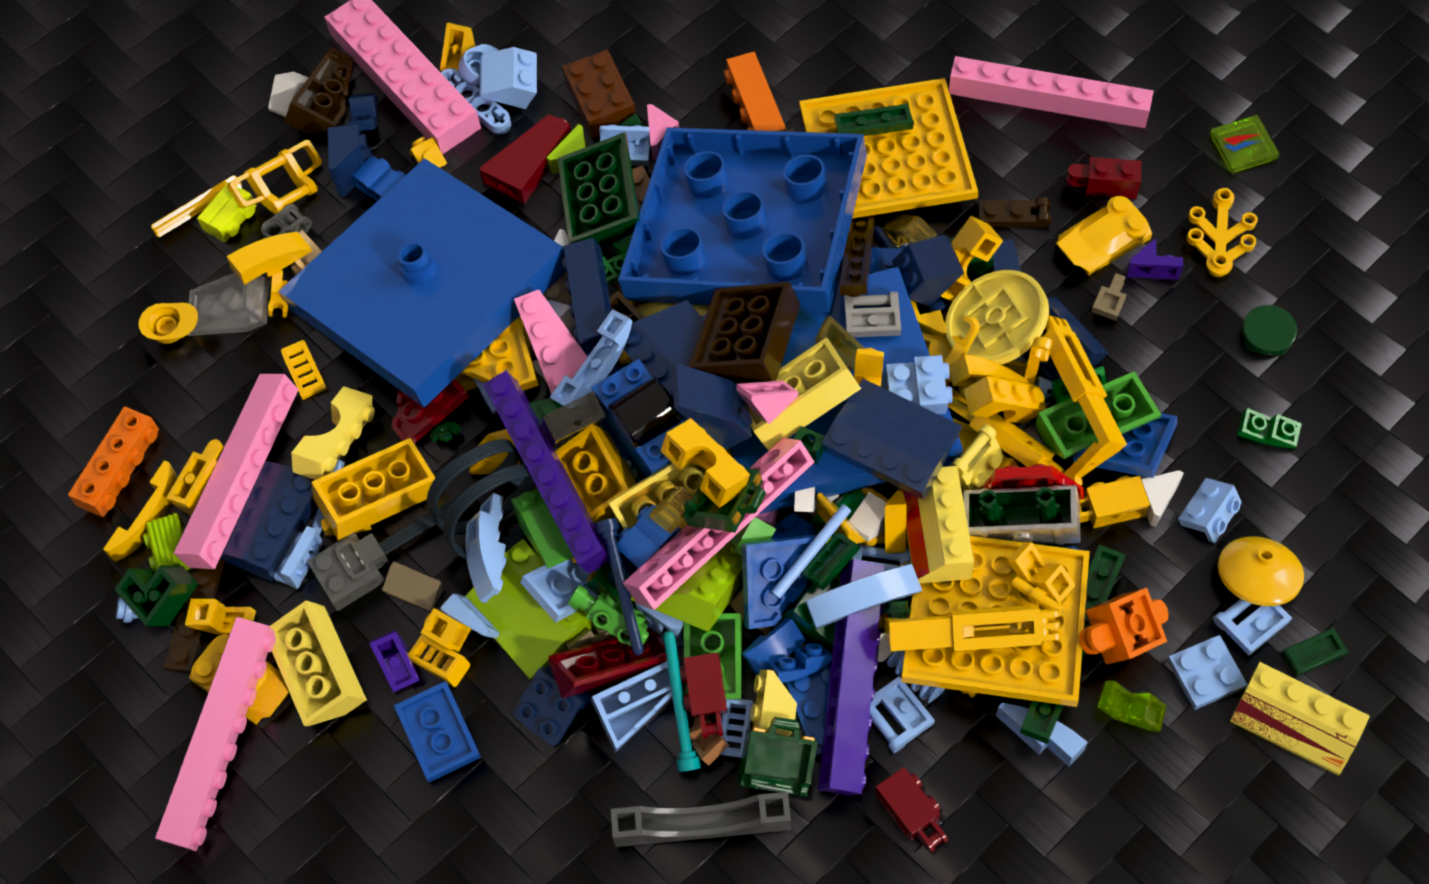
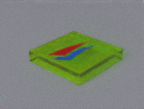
M1258 115L1225 124L1210 131V135L1231 173L1278 159L1279 152Z

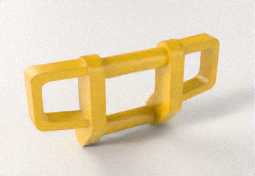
M305 140L289 150L284 149L280 151L278 156L257 168H249L243 175L229 182L227 189L240 208L244 209L261 202L267 209L277 214L285 206L305 195H312L317 192L316 184L307 175L320 166L322 160L311 142ZM301 148L306 150L313 162L312 166L304 172L292 155L293 152ZM283 165L298 188L278 199L270 193L261 177ZM246 179L257 195V198L249 201L244 200L236 184Z

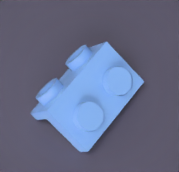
M639 125L600 126V141L625 132L628 138L631 165L649 166L651 146L649 127Z
M1206 478L1178 520L1181 526L1205 532L1209 542L1215 543L1226 530L1227 524L1233 515L1239 511L1241 499L1234 485Z

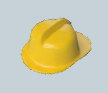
M189 303L154 304L141 314L139 329L149 339L157 340L164 344L174 343L188 335L195 328L198 321V312Z

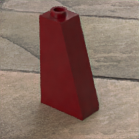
M548 114L479 169L483 184L525 204L549 171L547 156L571 133L570 124L561 117L556 118Z

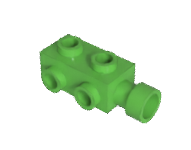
M578 585L567 604L575 610L581 609L587 613L586 618L592 621L596 627L603 628L617 637L621 643L631 646L629 638H625L622 635L624 633L628 636L619 598L611 593L605 594L601 591L596 599L588 594L587 589ZM634 609L642 644H644L650 634L646 631L649 621L646 620L643 613ZM597 616H598L599 618H601L602 620H604L605 622H600V621L598 620Z

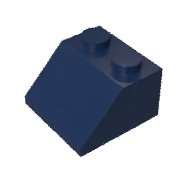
M358 124L328 128L329 172L339 197H345L355 187L351 175L372 155L371 149L367 148L366 135L361 134Z
M946 235L910 243L892 260L894 268L898 267L909 298L927 307H930L964 274L950 239Z

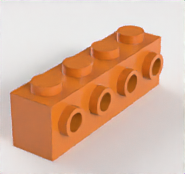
M755 51L726 59L727 70H724V77L727 85L731 84L733 87L731 90L734 103H739L741 107L739 114L742 122H747L749 127L747 130L786 132L785 124Z
M124 406L68 494L76 506L103 518L108 510L113 508L119 492L128 484L131 473L142 462L146 449L157 437L159 428L151 417Z

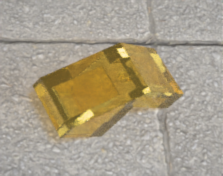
M901 214L882 228L898 247L905 242L910 244L937 237V233L920 216Z

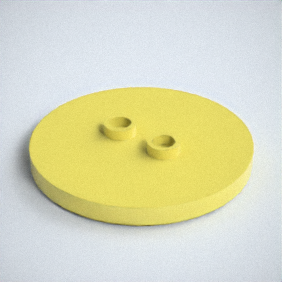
M1000 270L975 279L960 291L947 312L945 321L947 328L946 337L950 346L953 349L956 344L952 336L961 335L963 338L966 337L970 330V324L964 322L963 317L972 316L978 320L980 329L966 355L981 357L1000 365L1018 358L1031 348L1033 339L1040 337L1045 329L1049 315V304L1046 294L1034 278L1020 271Z

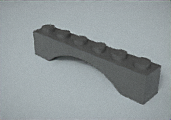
M788 792L759 794L734 802L703 807L654 808L635 806L611 809L612 837L615 847L791 830Z

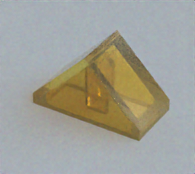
M826 316L816 336V344L827 337L847 368L851 371L855 370L856 349H865V347L831 316Z

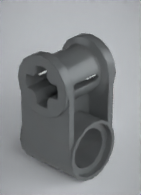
M289 204L275 216L262 224L261 231L264 239L284 233H299L302 230L307 233L311 228L312 221L300 214L295 204Z

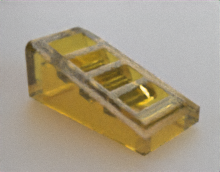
M680 485L655 507L649 516L667 532L673 533L685 522L683 516L685 513L684 504L686 500H692L694 495Z

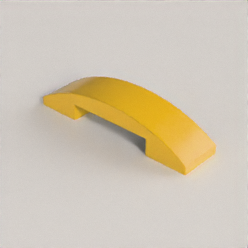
M164 460L151 479L150 484L155 489V492L129 530L118 527L103 548L111 560L117 562L140 547L145 542L143 534L147 533L146 523L166 515L171 504L166 497L177 478V474L169 462Z

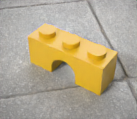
M970 216L951 242L964 274L941 297L953 301L960 291L971 283L967 277L969 262L974 257L988 262L1003 242L989 224Z
M986 376L963 390L970 415L988 418L995 413L1003 411L1005 421L1024 424L1037 417L1038 412L1046 409L1045 397L1040 386Z
M691 418L666 433L661 452L679 470L690 464L704 467L706 472L700 490L719 508L742 493L750 474Z

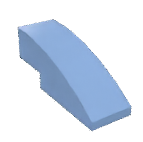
M1001 703L998 706L996 716L1036 753L1040 754L1047 747L1069 767L1084 752L1088 742L1062 723L1057 721L1048 744H1045L1020 733L1029 710L1028 708L1007 703Z

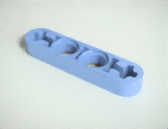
M448 68L441 72L447 80H455L457 86L455 89L460 94L464 91L473 92L471 97L465 99L477 111L479 121L495 134H504L510 130L511 120L509 113L495 101L480 98V89L476 85L466 82L459 71ZM482 104L490 106L484 112H479L477 107Z

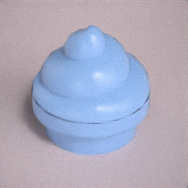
M119 597L116 619H123V622L130 623L133 619L138 618L125 601Z

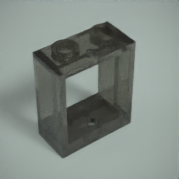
M591 392L542 416V427L553 448L556 450L576 436L573 435L574 433H580L592 424L602 427L606 415L594 392Z

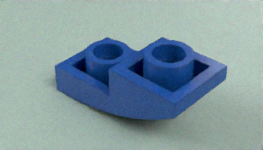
M785 618L767 636L760 635L741 654L755 675H759L760 670H768V662L788 657L795 651V648H799L806 640L792 618Z
M810 643L805 645V647L795 648V659L783 657L778 661L768 662V670L774 671L782 683L808 676L823 668L832 661V654L822 645Z

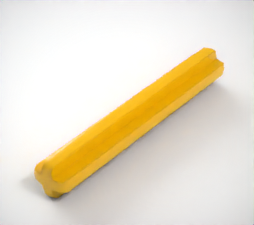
M235 175L230 176L153 223L151 228L155 235L161 237L204 211L223 187L237 177ZM240 182L236 184L239 188L242 187Z

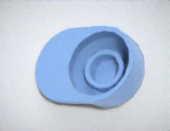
M487 44L467 50L461 57L458 65L462 78L471 85L480 86L481 55L499 50Z

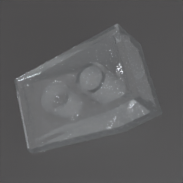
M232 273L190 290L189 304L196 308L198 321L195 328L188 335L247 332L267 324L270 281L260 275L244 285L238 276Z

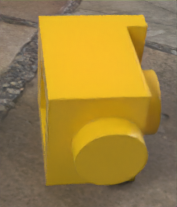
M433 608L424 621L421 634L448 649L459 652L471 628L445 614L443 611Z

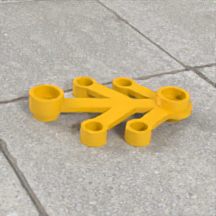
M1228 188L1217 190L1212 199V205L1217 209L1216 228L1205 218V210L1199 206L1191 208L1188 215L1189 221L1196 224L1200 229H1191L1187 235V242L1195 246L1207 258L1206 267L1209 273L1217 277L1228 274L1232 269L1233 260L1245 252H1251L1256 245V238L1253 235L1245 234L1241 237L1239 245L1226 252V244L1245 231L1254 229L1258 221L1254 213L1248 212L1242 216L1238 224L1227 230L1228 210L1234 202V194ZM1197 213L1201 217H1195L1193 214ZM1245 220H1251L1253 223H1247ZM1204 233L1215 243V251L1203 240ZM1196 235L1199 239H1194L1191 236ZM1244 241H1248L1252 245H1246Z

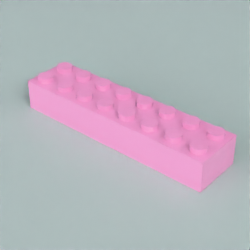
M350 0L325 16L330 35L427 140L433 137L442 155L481 129L477 111L372 0Z

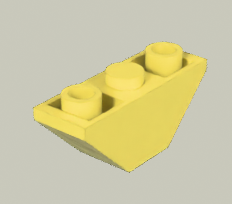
M760 670L759 675H756L754 680V691L757 692L756 703L752 704L750 720L753 721V728L764 729L767 732L775 716L795 720L797 703L774 671ZM776 729V734L790 736L792 731Z

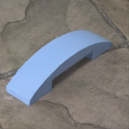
M612 309L597 330L602 335L600 341L575 376L571 379L565 375L550 398L570 410L593 393L592 387L606 379L618 361L629 337L632 320Z
M910 564L843 585L807 600L806 604L815 628H819L877 605L922 592V588L913 565Z

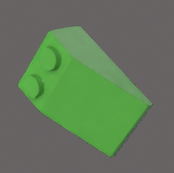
M538 489L525 492L511 499L520 528L547 568L574 558Z
M741 613L721 614L709 632L684 622V658L719 653L726 700L742 699L741 653L743 652V620ZM684 683V695L689 694L687 683Z

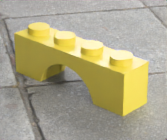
M343 386L331 402L332 422L336 427L322 435L304 436L291 452L293 472L314 480L332 473L341 456L347 454L349 446L354 439L359 438L366 423L372 421L375 413L372 395Z

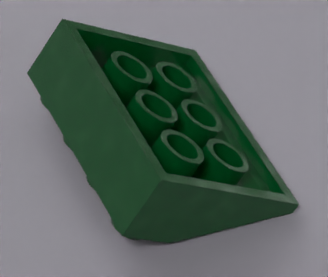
M625 132L557 158L569 244L594 238L598 245L605 249L640 220L628 138Z

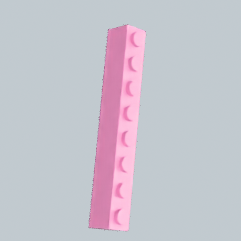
M957 56L954 59L949 85V93L952 95L1140 128L1146 127L1153 96V90Z
M259 374L174 551V554L189 568H216L298 392V388L285 374Z
M236 617L155 837L156 839L193 851H197L198 845L201 846L207 833L206 823L216 810L217 801L215 798L218 790L222 789L226 782L227 773L225 771L228 762L232 761L236 754L237 745L235 743L239 733L241 734L244 731L247 723L246 712L256 699L257 691L255 688L258 679H261L265 674L267 654L273 650L276 643L275 631L268 625Z

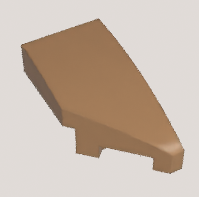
M706 716V724L712 723L710 719ZM695 718L693 726L689 728L690 738L693 741L692 746L701 760L710 765L729 744L719 734L708 735V738L703 739L700 718Z

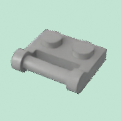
M889 292V295L858 297L844 295L847 338L901 335L898 292ZM890 305V307L853 309V307Z

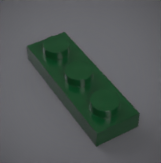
M909 104L834 114L837 133L864 134V136L913 129V119Z

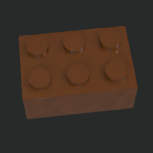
M608 50L562 66L566 87L591 139L600 136V126H619L636 113L635 104Z

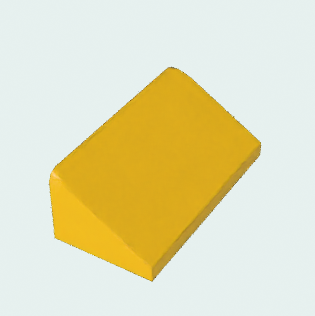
M897 490L885 504L886 553H901L907 550L906 501L901 490Z
M820 492L817 494L816 512L827 524L839 508ZM847 518L834 532V534L837 531L856 544L864 540Z

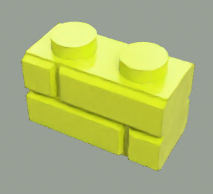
M226 184L197 217V220L205 232L225 243L230 237H234L238 233L240 225L246 218L252 217L257 205L254 204L244 209L240 208L227 189ZM236 185L244 200L249 201L253 199L249 192Z

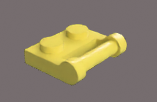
M984 424L979 429V435L961 457L955 458L950 465L957 466L960 485L963 490H979L1005 459L995 438L996 431L989 425Z

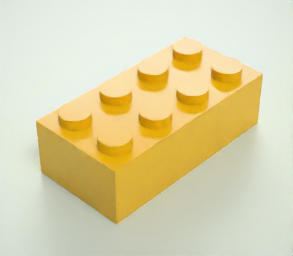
M408 438L312 481L313 499L336 538L340 540L353 532L364 529L426 500L435 476L411 438Z

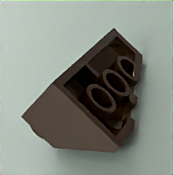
M331 47L290 102L284 123L305 134L328 131L329 127H336L346 110L353 58Z

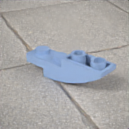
M495 493L480 506V511L467 523L466 528L468 569L479 600L483 603H486L493 595H497L503 585L501 573L506 564V557H504L506 545L498 542L500 537L498 526L504 510L501 508L503 497Z

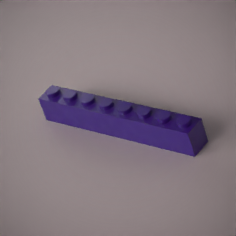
M507 370L503 371L483 385L577 564L590 574L609 562L606 545L601 540L600 535H597L591 516L519 382Z
M852 559L841 570L839 587L884 572L885 565ZM883 604L846 616L835 623L818 790L850 796L862 794V789L865 786L866 774L864 773V766L869 754L867 736L872 724L870 706L875 695L873 676L878 665L875 656L876 646L880 641L878 626Z

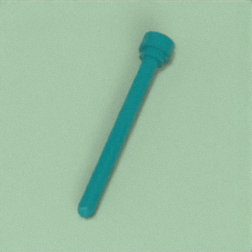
M667 631L663 635L681 750L678 753L679 758L676 759L678 771H690L701 768L699 755H696L695 750H692L675 635L673 632Z

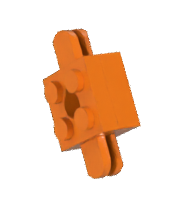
M1147 588L1128 592L1085 610L1091 626L1085 628L1079 635L1082 649L1087 654L1102 653L1105 664L1128 660L1167 642L1161 625L1168 620V609L1162 600H1152Z

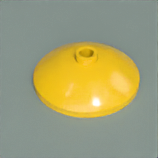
M1252 536L1236 539L1223 549L1218 560V573L1227 589L1240 599L1255 605L1277 606L1285 604L1298 595L1304 582L1303 567L1295 554L1279 542L1268 538Z

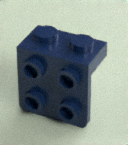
M551 666L541 667L537 670L513 710V716L549 745L554 746L559 744L578 711L592 706L591 699L594 695L587 691L562 699Z

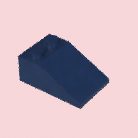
M676 363L672 365L674 408L688 420L691 418L725 450L752 437V418L749 413V406L736 390L737 385L732 380Z

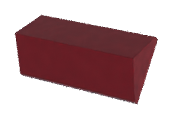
M647 628L646 631L650 634L643 644L644 651L641 655H635L632 652L631 646L621 643L617 637L548 656L562 699L628 680L667 662L664 640L654 630Z

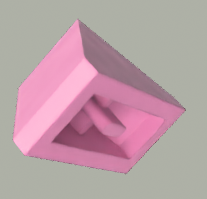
M650 104L647 105L652 159L657 160L666 129L679 128V122Z
M784 381L737 384L736 390L751 410L768 424L776 419L798 397V391Z

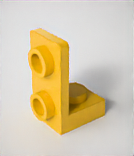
M873 348L856 349L854 378L858 384L864 378L881 387L884 352Z

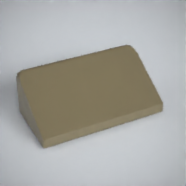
M394 561L390 566L382 589L383 592L429 612H432L444 590L439 580Z

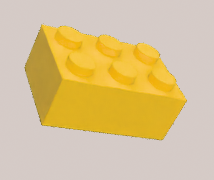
M591 424L557 449L556 453L593 522L596 523L616 518L608 501L637 483L608 431Z

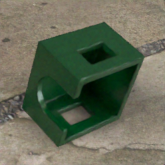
M800 426L794 440H801L813 459V464L818 465L824 453L822 442L825 436Z

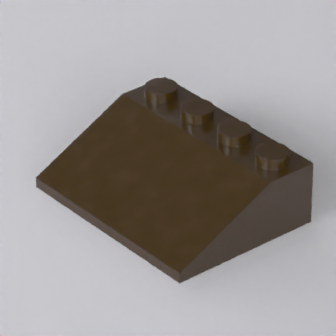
M790 282L716 288L688 367L732 380L738 384L776 381L800 307V302Z

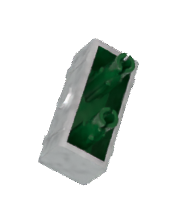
M1076 485L964 490V508L970 536L1023 543L1032 542L1038 545L1080 543V501Z

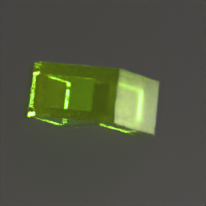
M1105 681L1098 707L1115 720L1154 732H1160L1167 705L1151 693H1130L1116 681Z

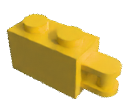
M214 439L207 444L202 454L193 452L166 498L184 513L192 515L225 446L219 440Z
M1123 476L1116 479L1115 482L1106 484L1104 482H1097L1086 488L1084 499L1079 500L1080 523L1091 521L1094 529L1145 517L1150 503L1140 476L1132 478L1130 476ZM1086 507L1087 511L1083 512L1082 508Z

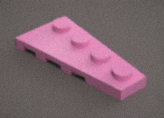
M536 290L515 298L514 301L552 395L565 375L571 379L575 376L587 359V355L540 290Z

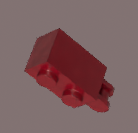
M1090 157L1088 165L1072 164L1069 166L1066 182L1073 187H1086L1085 195L1123 196L1127 199H1137L1141 184L1142 161Z
M719 653L684 658L685 665L680 666L682 683H687L689 694L684 695L686 712L691 711L693 718H700L703 739L713 734L724 736L721 714L728 713L720 655ZM716 715L717 722L706 724V716Z
M903 767L876 786L875 796L910 842L918 837L925 848L932 853L935 851V846L941 842L946 843L948 841L947 836L937 824L940 817V806L931 795L927 797L922 791V783L914 772L909 774L906 768ZM931 828L934 833L927 837L924 832Z

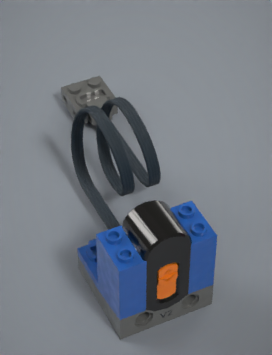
M639 359L592 387L600 417V422L595 425L608 431L623 460L631 461L632 468H636V471L640 473L639 480L636 483L641 482L672 463L661 452L666 433L684 423L681 414L674 408V400L667 389L658 379L652 378ZM505 439L493 440L481 444L451 461L440 471L429 488L427 494L429 513L378 543L372 533L359 540L355 532L307 560L336 610L339 611L385 583L378 569L389 563L386 554L434 525H437L444 531L445 538L453 551L458 556L467 559L466 547L454 542V535L466 534L467 523L470 521L457 522L462 513L475 500L492 489L511 480L525 477L521 485L502 501L501 508L504 510L502 518L514 511L511 499L525 492L533 491L536 484L526 465H517L519 453L512 442ZM562 444V445H560L559 447L555 448V451H556L557 449H559L560 447H562L564 444ZM508 452L504 461L492 473L437 507L443 490L458 474L487 457ZM618 522L619 530H617V534L619 536L623 529ZM518 527L498 539V542L506 545V552L522 539L526 540L527 537L522 529Z

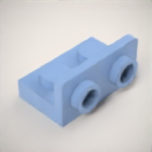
M307 526L304 532H298L274 574L276 581L296 589L299 588L310 568L307 560L317 555L324 544L316 529Z

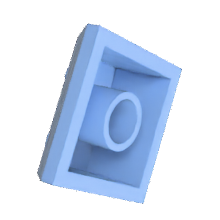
M511 47L482 54L480 57V98L526 109L537 93V53Z

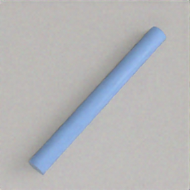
M841 505L771 591L777 598L780 599L850 514L851 510L846 505Z

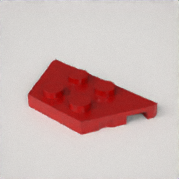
M1034 464L1031 467L1006 466L995 469L981 488L1004 489L1076 485L1079 500L1084 499V488L1052 465L1046 466L1044 464Z

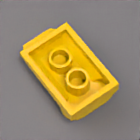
M1116 196L1108 201L1107 206L1058 235L1056 244L1073 265L1082 267L1089 276L1150 240L1152 232L1146 218L1126 197Z
M225 633L217 636L194 663L189 676L192 682L208 693L230 636ZM265 661V674L261 679H258L255 688L257 691L256 699L253 705L248 707L245 715L255 725L262 718L270 717L289 693L280 670Z

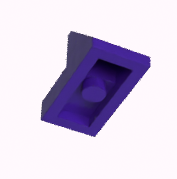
M1154 239L1130 259L1126 277L1179 280L1183 269V257H1174L1172 255L1157 256L1156 239Z
M396 630L369 642L393 692L419 681L418 673L407 653V646Z

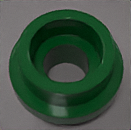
M889 601L885 603V608H882V613H888V618L903 619L906 618L905 613H911V608H908V601Z

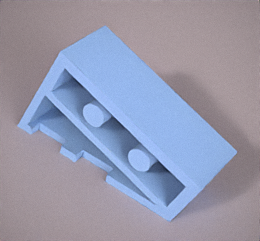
M667 662L592 696L591 702L615 753L672 699Z

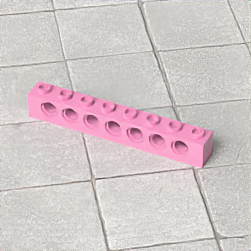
M782 438L750 467L751 469L759 470L763 480L760 487L764 489L766 495L756 513L745 514L736 533L686 525L625 580L623 584L636 603L655 610L804 473L814 461L801 440Z

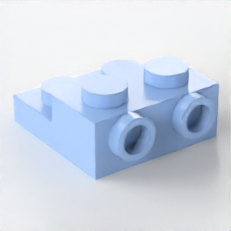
M942 355L914 357L913 363L886 364L889 391L936 414L947 413L948 403H952V388L946 387L945 379H949L948 363H943Z

